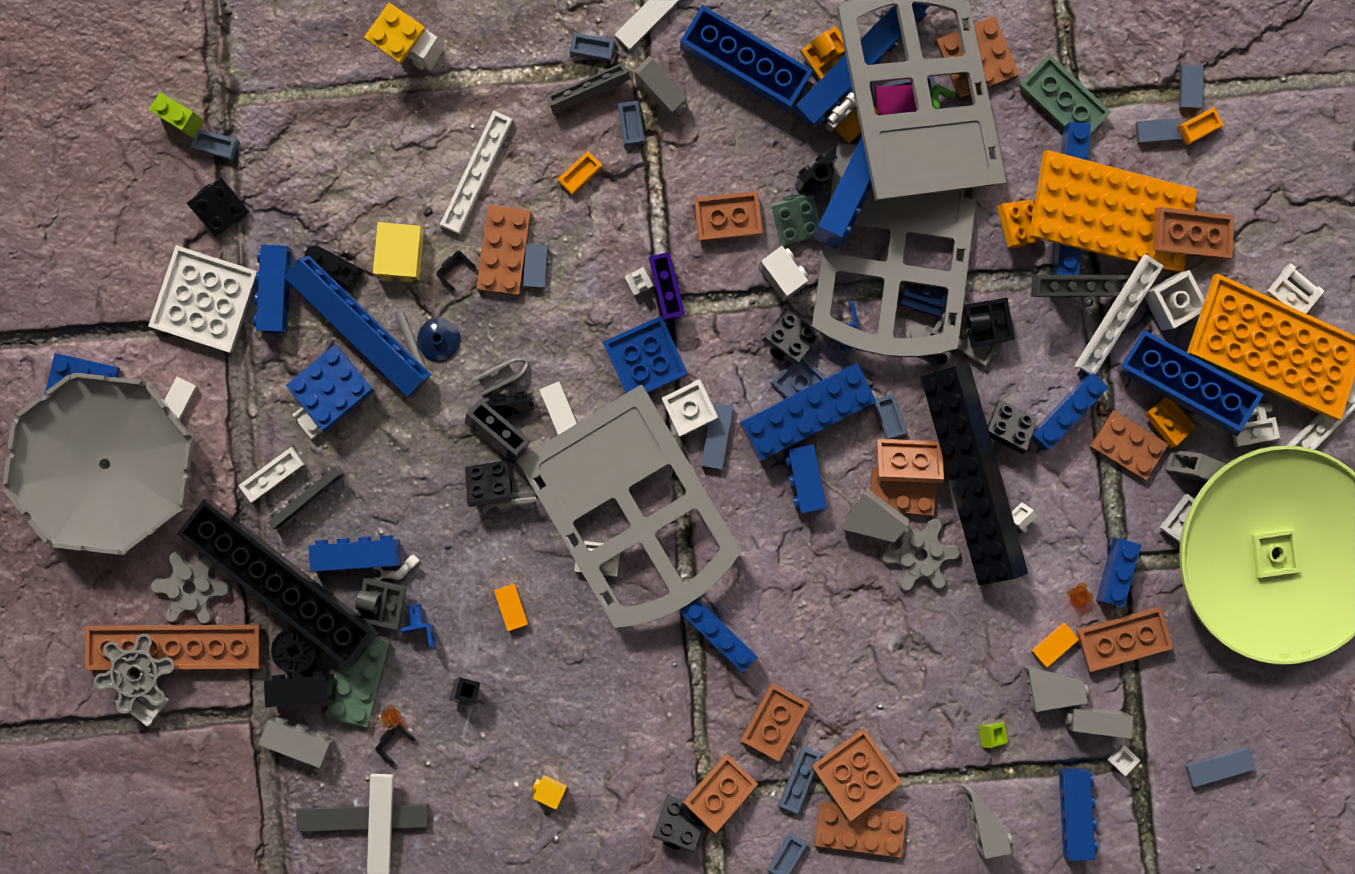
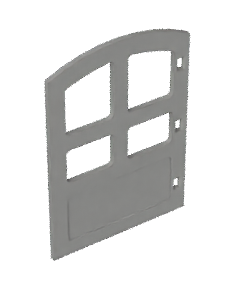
M849 0L839 6L836 10L875 201L1007 183L969 0ZM912 3L935 6L954 12L963 56L937 59L923 58ZM894 5L897 10L906 61L867 65L864 61L856 19L879 8ZM964 19L967 21L968 31L963 29L962 20ZM966 74L973 105L934 109L927 77ZM909 79L912 84L917 111L876 115L869 84L872 82ZM975 84H980L982 95H977ZM992 147H993V152H994V156H995V159H994V160H990V155H989V150H988L989 148H992Z
M837 143L836 155L838 158L834 164L829 203L857 145ZM978 187L972 188L971 198H965V189L876 201L873 188H871L854 225L884 229L890 232L887 261L882 262L843 256L839 253V246L836 250L823 244L812 328L845 346L882 356L922 357L958 349ZM911 233L952 240L954 245L950 271L905 265L903 263L906 234ZM957 250H964L963 262L956 261ZM841 272L874 277L884 281L877 334L873 335L860 331L831 317L830 312L836 273ZM901 282L940 287L947 290L942 334L918 338H895L893 336L899 284ZM949 314H956L955 326L948 325Z
M642 384L517 460L614 628L653 621L685 607L716 584L731 568L742 552L695 474L694 468L689 464ZM666 465H671L686 489V494L649 517H644L629 492L630 487ZM540 475L546 484L541 490L534 479ZM615 498L627 517L630 528L590 551L575 528L574 522L608 500ZM697 509L719 544L720 550L699 574L688 583H684L659 543L655 533L689 511ZM572 533L576 535L580 542L575 547L568 538V535ZM640 542L667 585L669 594L640 605L622 607L602 574L600 566ZM606 591L609 592L614 600L609 606L601 594Z

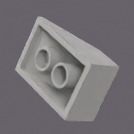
M967 784L963 785L976 849L985 859L1012 854L1010 846H1013L1011 834L1007 833L1006 829L1003 828L976 792Z

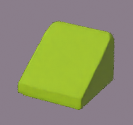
M1005 722L978 726L982 747L994 748L1008 744Z

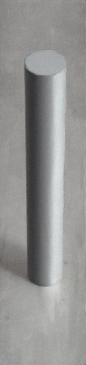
M403 309L395 312L409 351L425 368Z

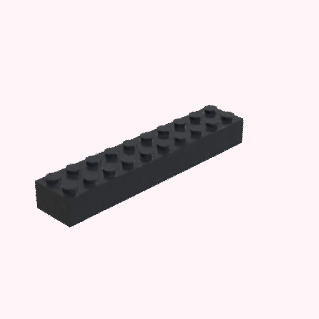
M970 363L921 376L978 586L1013 580L1028 574Z
M203 499L177 533L180 538L346 668L355 665L380 632L214 501Z

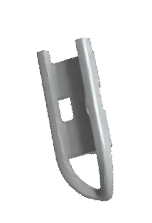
M522 358L511 359L472 379L474 382L479 380L484 389V392L480 393L483 397L520 378L525 373L528 362ZM523 362V369L515 376L510 364ZM496 371L499 372L498 374H496V375H494V376H491V375H490V374H492V373H494V372H496ZM502 378L503 382L496 385L495 381Z
M535 491L511 493L512 498L516 499L484 505L483 514H486L490 508L498 506L502 512L512 510L513 505H520L521 509L524 510L534 507L533 503L537 502L536 497H533L537 496Z

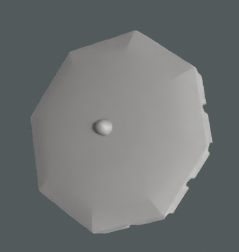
M73 373L72 375H67L48 389L44 396L36 398L16 413L17 416L14 421H11L7 448L10 449V455L8 458L6 457L2 485L5 486L7 497L19 512L29 519L27 522L42 541L50 545V547L126 555L185 510L194 438L150 382Z

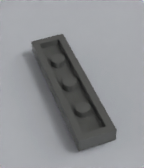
M621 63L545 97L553 113L563 111L570 105L584 102L593 95L602 94L609 88L620 86L630 80L631 77L624 63Z
M340 467L327 468L322 472L321 475L323 477L317 482L314 480L305 486L304 489L306 491L300 496L298 494L293 496L288 501L289 505L283 510L282 508L276 510L271 515L272 519L268 524L272 529H279L345 473Z

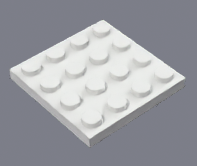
M176 245L149 327L233 353L256 284V273L258 271Z

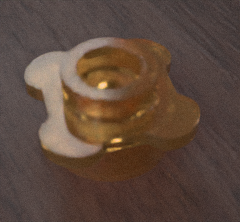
M1081 582L1078 586L1067 591L1068 597L1074 602L1073 605L1076 608H1081L1084 603L1093 600V595L1088 592L1085 583Z
M392 705L388 706V709L383 710L381 719L386 727L396 728L397 724L400 725L402 723L400 712Z

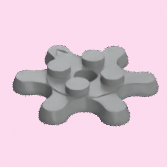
M931 518L927 522L925 529L919 532L914 531L908 523L909 530L902 539L900 538L899 546L895 549H884L880 554V559L884 564H897L901 567L902 576L898 581V586L902 591L908 592L912 590L915 582L920 578L927 579L936 590L943 589L946 586V578L941 573V565L945 561H955L960 557L961 552L956 545L945 546L940 543L938 535L943 525L937 518ZM918 549L926 551V559L923 561H918L915 557V552Z
M172 552L169 556V563L173 568L172 575L167 579L156 578L151 583V590L155 594H166L171 600V605L165 613L166 620L170 623H176L185 612L191 611L196 614L201 624H210L214 619V613L210 608L211 600L214 597L229 596L232 592V586L226 581L219 582L212 577V570L216 565L205 556H202L197 564H190L182 552ZM192 582L195 584L196 590L193 594L187 593L185 589L186 583Z
M148 634L137 636L134 647L128 651L123 650L113 641L105 644L103 648L105 656L111 660V668L107 673L98 674L94 678V685L99 690L106 688L117 690L119 698L116 708L122 714L129 713L132 710L133 703L138 697H145L155 706L161 705L165 701V694L157 685L158 678L162 674L171 673L174 670L175 663L168 657L159 660L152 657L150 654L152 638ZM133 667L141 671L138 679H134L130 675Z

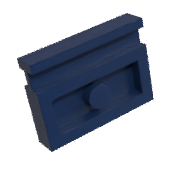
M906 282L899 305L940 318L946 303L947 290L940 287Z

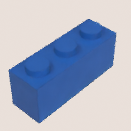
M814 445L788 449L787 455H784L786 467H790L792 473L788 478L791 489L795 488L796 497H793L795 510L799 509V513L826 509L827 506Z
M1113 538L1096 600L1125 607L1141 544Z

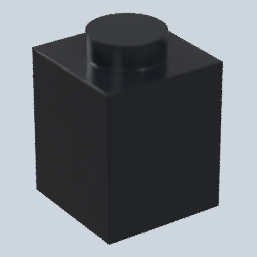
M461 677L455 679L449 701L468 706L474 705L481 683Z

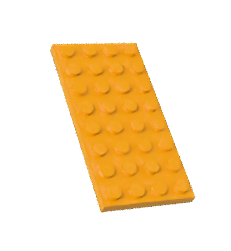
M1046 150L1043 151L1029 237L1134 263H1139L1145 254L1162 264L1163 270L1175 273L1184 272L1187 255L1153 251L1155 208L1166 207L1194 211L1197 189Z
M1220 274L1213 275L1187 353L1205 363L1335 421L1341 420L1355 378V336Z

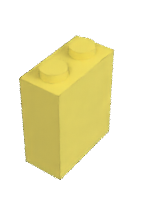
M378 222L373 274L382 281H392V278H399L400 282L413 283V280H419L424 229L417 225Z

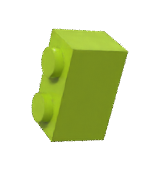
M159 92L148 109L157 117L193 139L204 123V120L197 114Z

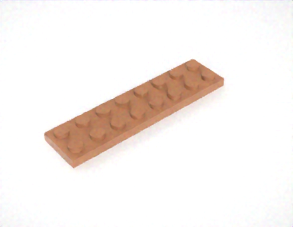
M261 624L85 626V670H110L111 660L103 652L105 644L113 641L123 650L128 651L134 647L135 640L140 634H148L152 638V645L150 647L152 657L157 660L165 657L171 658L175 663L174 669L261 668ZM133 667L131 670H139V669L136 668V667Z

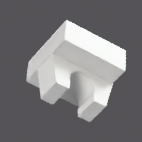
M644 267L625 276L634 297L653 287Z
M1022 502L1012 511L1015 526L1024 533L1028 531L1026 526L1031 522L1033 524L1038 522L1036 519L1038 515L1035 511Z
M1123 744L1118 749L1116 748L1107 759L1124 776L1140 761Z

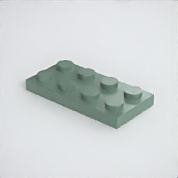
M1050 54L1018 86L1062 128L1069 122L1090 123L1091 134L1111 113L1105 105Z
M374 638L353 667L346 668L339 663L335 678L336 700L329 702L325 717L369 727L391 642Z

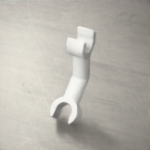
M411 555L398 571L374 567L373 569L381 571V576L372 577V579L401 580L420 560L415 555Z

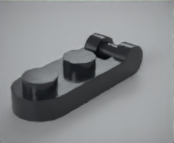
M317 245L309 247L304 254V257L310 256L330 277L353 289L358 275L361 276L364 271L360 267ZM346 269H349L351 272L346 278L343 275Z

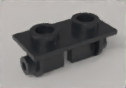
M519 391L509 396L498 394L490 398L489 406L501 416H510V408L512 407L515 409V415L531 413V410H534V403L530 402L532 401L533 393Z

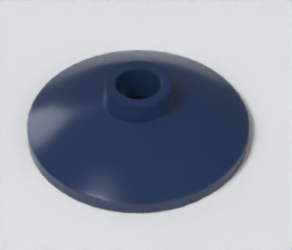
M443 318L431 319L424 323L418 332V347L429 359L436 361L446 360L453 356L459 348V331L449 320ZM435 335L441 336L439 342L434 341Z

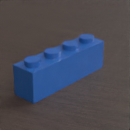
M261 245L260 250L257 252V262L260 265L259 272L256 273L258 293L255 294L254 301L257 306V314L254 315L253 325L256 327V331L261 333L287 334L290 285L284 276L291 269L292 249L288 246Z
M1094 373L1085 375L1034 429L1031 440L1043 451L1050 450L1109 387Z
M393 535L380 536V540L372 541L371 537H359L358 542H350V538L337 539V543L328 544V540H316L315 545H308L310 572L401 565L399 539H393Z
M698 598L679 610L742 673L757 658V655Z
M1086 768L1058 769L1063 856L1068 861L1095 860L1098 845L1094 839V831H1096L1097 826L1092 809H1095V799L1091 795V787L1094 786L1093 775Z

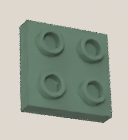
M812 192L803 195H788L782 198L780 202L770 204L781 246L815 236L820 222Z

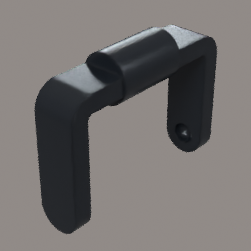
M460 251L455 252L452 257L449 256L437 271V277L452 291L455 288L441 275L456 262L455 260L461 256L473 268L476 267Z
M396 724L391 730L388 729L379 739L381 742L375 748L376 752L391 765L395 763L394 760L380 748L390 741L395 735L394 732L399 729L411 741L416 739L401 724Z

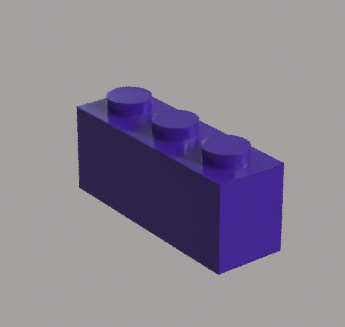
M670 252L649 256V263L664 323L685 318V311Z

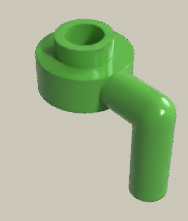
M935 84L930 93L933 108H940L939 101H937L939 95L953 100L956 93L939 84Z

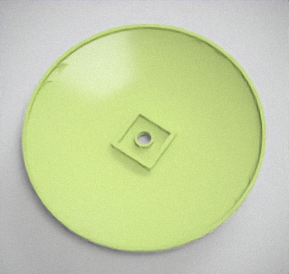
M1273 446L1257 449L1232 460L1217 471L1201 488L1187 513L1182 529L1179 551L1180 573L1187 599L1194 613L1209 633L1229 649L1257 661L1272 664H1296L1323 657L1337 650L1355 636V472L1334 457L1314 449L1297 446ZM1277 547L1280 554L1278 558L1274 559L1272 557V550Z

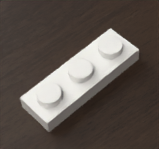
M290 447L238 486L248 500L254 503L306 464L295 449Z

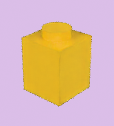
M543 775L541 780H536L531 790L535 792L532 799L556 810L567 786Z

